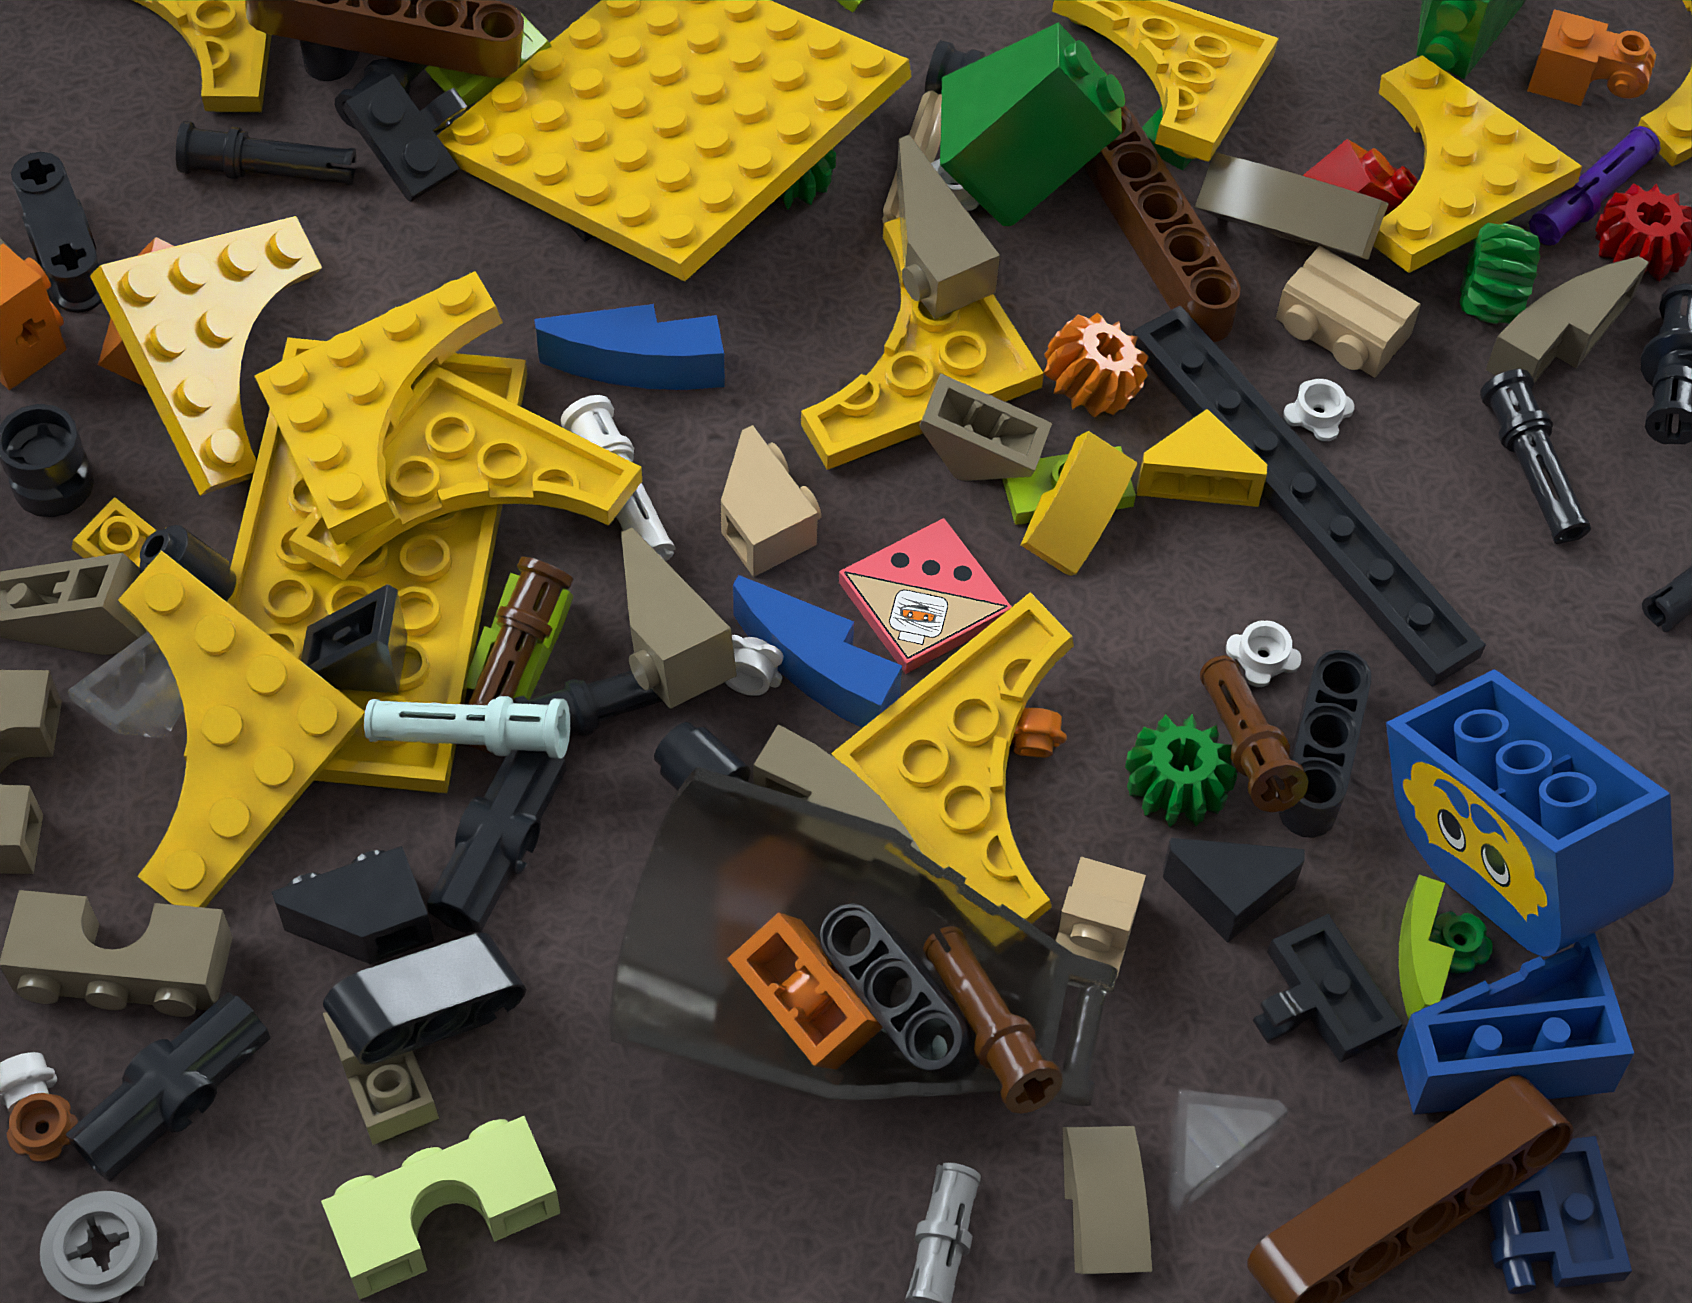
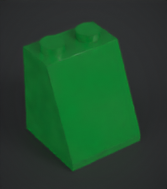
M1422 0L1416 55L1419 57L1423 55L1444 71H1449L1465 79L1526 0Z
M1058 22L942 77L940 166L1002 226L1015 225L1122 133L1121 107L1125 105V95L1122 86L1114 75H1107L1093 60L1085 43L1081 40L1076 41Z

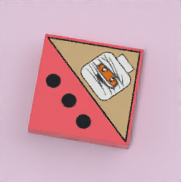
M945 518L839 571V584L895 661L902 665V670L905 674L973 639L1012 607Z

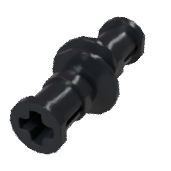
M1688 283L1674 285L1661 295L1659 311L1664 319L1663 326L1660 328L1659 335L1654 337L1645 346L1641 355L1640 370L1646 382L1652 386L1654 405L1646 415L1645 429L1654 441L1661 444L1685 445L1692 441V284ZM1684 296L1688 297L1686 316L1681 315L1682 297ZM1679 414L1678 431L1673 433V415Z

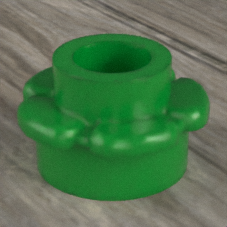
M1449 911L1435 917L1429 941L1455 949L1449 972H1471L1478 964H1485L1493 950L1491 939L1486 937V925L1475 915L1463 913L1458 916L1454 912ZM1456 936L1462 937L1465 940V945L1456 944L1453 938Z

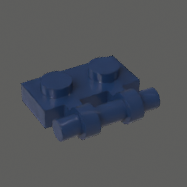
M1596 1136L1573 1138L1564 1152L1552 1163L1485 1207L1488 1209L1495 1240L1489 1245L1494 1267L1503 1270L1509 1294H1523L1536 1289L1531 1267L1533 1262L1549 1261L1555 1288L1625 1281L1632 1272ZM1533 1200L1541 1232L1523 1233L1516 1202Z

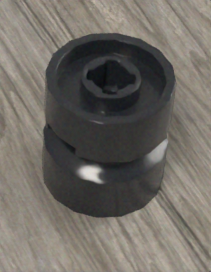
M34 404L19 408L3 420L0 424V462L8 476L14 497L25 511L42 517H56L69 514L82 506L91 495L94 478L77 426L71 416L65 410L54 405Z

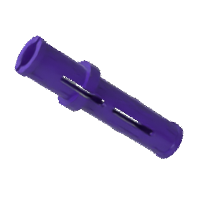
M1638 126L1633 128L1622 141L1579 177V182L1574 187L1558 194L1541 211H1537L1530 219L1529 227L1531 232L1538 236L1539 242L1549 246L1555 245L1578 222H1588L1600 211L1603 200L1618 187L1622 186L1635 172L1649 160L1655 158L1660 152V141L1655 133L1647 127Z

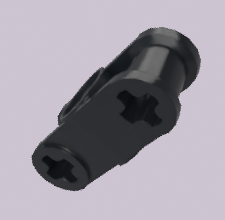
M35 152L25 155L14 164L11 177L24 215L22 219L37 262L43 267L51 282L50 289L58 306L68 312H87L97 307L102 302V299L90 277L99 267L96 254L97 248L82 204L75 197L64 164L59 157L47 152Z

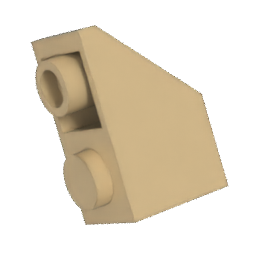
M752 425L742 430L721 498V532L751 575L755 577L816 546L817 521L821 518V511L813 493L806 486L799 488L789 475L787 462L778 446L774 443L766 444Z

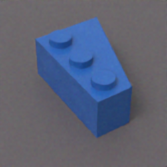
M1595 933L1579 940L1573 947L1543 960L1539 956L1523 963L1518 972L1489 985L1486 981L1481 982L1411 1014L1397 1051L1413 1115L1458 1110L1499 1082L1516 1075L1526 1077L1547 1099L1615 1092L1634 1055V1050Z

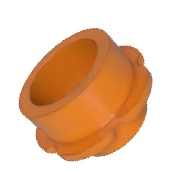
M1024 708L1011 742L1014 743V752L1021 756L1042 758L1052 756L1053 747H1058L1060 744L1065 743L1067 735L1061 731L1062 716L1057 712L1047 709Z

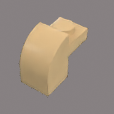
M1080 857L1072 887L1069 886L1063 905L1059 932L1051 959L1117 978L1146 875Z

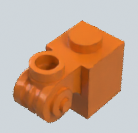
M1554 9L1527 91L1581 106L1589 84L1597 79H1606L1609 91L1615 96L1627 99L1636 98L1644 94L1648 88L1652 69L1656 61V54L1650 46L1648 38L1640 32L1624 31L1620 34L1607 31V23Z

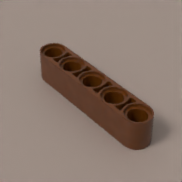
M245 0L246 18L249 24L256 30L267 34L489 78L510 76L517 71L521 64L524 18L513 5L501 1Z
M1126 106L1121 107L1122 133L1083 167L1169 308L1172 310L1181 306L1213 342H1218L1226 338L1232 330L1241 289L1238 279L1133 113Z
M1521 1075L1510 1076L1271 1232L1252 1250L1247 1260V1268L1275 1303H1342L1552 1163L1568 1147L1573 1138L1574 1128L1526 1077Z

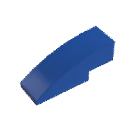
M654 304L534 319L539 363L569 374L608 384L645 389L691 390L725 387L724 350L717 315L657 323Z
M738 575L733 584V613L735 619L748 637L761 639L777 647L783 653V661L778 665L777 670L808 697L839 717L861 728L898 700L900 696L902 665L853 646L854 621Z

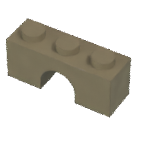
M0 670V773L9 764L22 758L53 757L62 700L49 670ZM0 784V873L34 874L43 813L30 786Z
M19 890L0 958V968L13 992H17L23 999L35 1003L51 1004L57 1002L59 996L85 998L86 1002L90 1005L105 1010H122L126 1007L127 1003L153 1005L161 1013L176 1017L191 1016L195 1013V1009L208 1010L219 1000L233 938L222 909L154 903L151 920L143 936L127 947L111 950L94 945L99 922L87 896Z

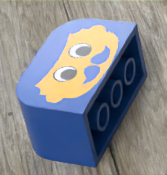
M1497 670L1489 671L1386 722L1395 802L1407 836L1432 871L1441 880L1530 952L1539 956H1551L1663 897L1671 889L1674 878L1670 793Z

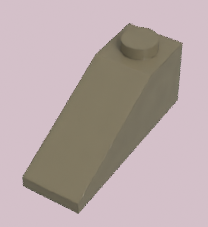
M907 135L899 138L897 188L904 262L902 279L910 297L914 301L921 300L933 318L937 319L996 293L1000 255L911 136Z
M632 527L621 532L629 621L634 653L629 656V664L638 684L644 690L652 688L671 709L736 677L731 628Z
M124 553L0 571V638L100 655L151 649L154 639L118 601L121 595L138 578L140 568Z

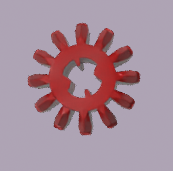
M1634 183L1625 193L1615 192L1613 197L1607 201L1603 214L1600 215L1595 228V239L1600 241L1598 245L1600 248L1599 257L1614 258L1613 263L1639 256L1649 262L1645 272L1649 271L1659 282L1669 273V270L1679 272L1680 268L1686 264L1692 251V207L1679 205V192L1669 196L1660 193L1657 183L1647 192Z

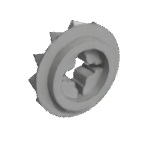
M97 1191L82 1195L63 1206L54 1215L44 1231L40 1245V1262L44 1275L60 1296L64 1295L79 1303L104 1301L118 1303L121 1296L133 1287L144 1286L146 1273L153 1261L158 1260L157 1227L147 1209L136 1199L126 1194L114 1191ZM94 1225L97 1226L101 1234L104 1233L109 1242L121 1240L119 1246L110 1250L111 1262L108 1263L109 1270L105 1272L101 1266L96 1264L92 1257L81 1260L82 1254L92 1249L91 1238L94 1235L91 1226Z

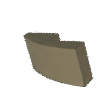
M323 1013L332 1041L373 1145L439 1119L433 1098L413 1051L371 1065L360 1064L328 1013Z
M1063 1127L1065 1199L1073 1200L1075 1273L1152 1272L1147 1197L1135 1127Z

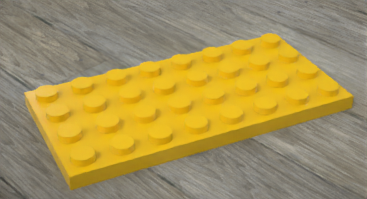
M287 338L282 361L295 357L326 341ZM454 353L441 365L435 364L520 407L522 406L528 375L526 360ZM430 363L410 385L411 389L417 385L435 363ZM270 409L230 567L236 575V586L227 603L301 661L307 626L388 584L398 590L408 638L399 692L337 690L363 711L366 710V706L371 699L394 702H436L464 705L468 671L474 656L503 504L466 508L422 522L380 546L362 561L344 581L292 553L289 538L317 505ZM363 722L314 780L447 793L457 744L381 740L370 742L369 738L365 736ZM187 744L184 752L185 761H187Z

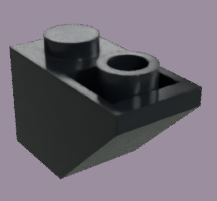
M402 846L388 851L373 850L356 857L351 864L323 874L314 872L300 875L292 879L286 887L271 891L284 931L367 964L381 961L434 941L427 910Z

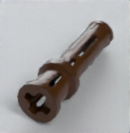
M520 558L517 568L521 571L520 577L508 605L500 606L495 616L498 619L496 624L501 629L484 669L478 678L468 705L488 706L492 699H496L499 696L514 698L536 642L543 644L544 640L548 639L552 632V627L548 622L562 590H568L572 585L574 579L569 574L534 558ZM464 744L485 753H491L487 750L486 745Z
M1225 655L1214 657L1203 665L1200 671V680L1203 685L1205 684L1219 716L1233 740L1231 759L1237 771L1248 777V793L1254 805L1262 811L1272 813L1293 807L1304 797L1308 789V778L1302 766L1290 759V744L1284 732L1267 723L1256 698L1251 693L1241 674L1238 663L1235 664V659ZM1274 775L1283 780L1285 784L1284 790L1280 789Z
M954 926L941 928L940 931L949 944L951 951L945 952L933 933L925 941L923 952L945 983L969 1026L976 1034L974 1042L976 1058L984 1068L995 1072L1002 1084L1000 1092L1002 1101L1011 1112L1023 1114L1033 1112L1045 1106L1061 1090L1063 1075L1060 1069L1052 1061L1043 1059L1034 1044L1036 1033L1031 1023L1019 1015L1010 1013L1006 1003L1000 997L967 943L963 931Z

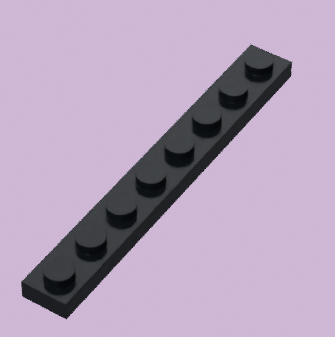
M1181 306L1133 330L1132 336L1138 337L1135 348L1143 351L1148 356L1146 361L1148 366L1195 418L1208 409L1267 464V476L1262 495L1432 687L1481 658L1486 646L1481 638Z

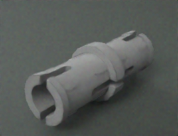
M943 1163V1166L937 1165L929 1210L927 1211L926 1219L919 1222L914 1240L919 1245L913 1277L911 1278L909 1290L905 1298L906 1303H952L954 1284L961 1258L969 1254L973 1236L968 1231L973 1202L981 1179V1175L970 1167L957 1163Z

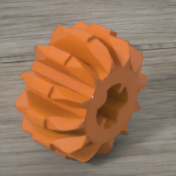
M1099 313L1094 314L1089 319L1078 314L1073 320L1068 321L1062 330L1058 331L1049 342L1048 350L1044 354L1047 359V365L1043 374L1057 382L1054 393L1065 394L1070 398L1072 409L1083 405L1093 417H1096L1103 411L1114 415L1119 409L1125 408L1143 387L1144 380L1148 376L1144 369L1148 356L1143 351L1135 348L1138 337L1129 336L1122 332L1119 321L1110 325L1106 323Z

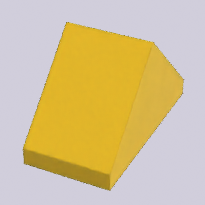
M1206 409L1144 452L1137 484V495L1258 507L1267 476V464L1215 415Z

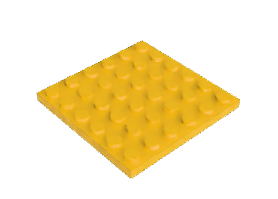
M601 0L550 42L551 47L534 54L516 72L458 117L437 137L460 169L686 281L912 76L909 59L771 0Z

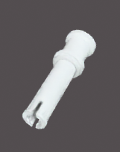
M592 395L582 398L571 404L562 414L561 425L564 429L631 462L634 459V447L626 436L620 435L612 419L614 407L607 397ZM641 483L617 514L616 518L619 520L623 531L632 527L667 561L673 556L675 546L669 539Z

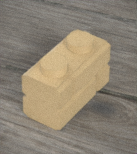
M1319 246L1305 261L1304 266L1300 267L1286 283L1282 291L1276 320L1283 323L1285 329L1295 338L1300 340L1310 339L1332 352L1335 359L1342 366L1351 370L1361 369L1375 378L1412 334L1421 304Z

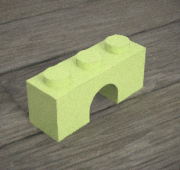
M525 1116L510 1122L505 1119L487 1122L476 1128L469 1135V1139L444 1150L439 1147H431L418 1151L408 1157L403 1162L401 1168L377 1178L365 1175L351 1179L342 1184L335 1191L334 1196L321 1201L359 1300L427 1271L422 1251L417 1241L418 1231L425 1217L440 1206L459 1203L476 1209L485 1219L494 1242L560 1214L557 1190Z

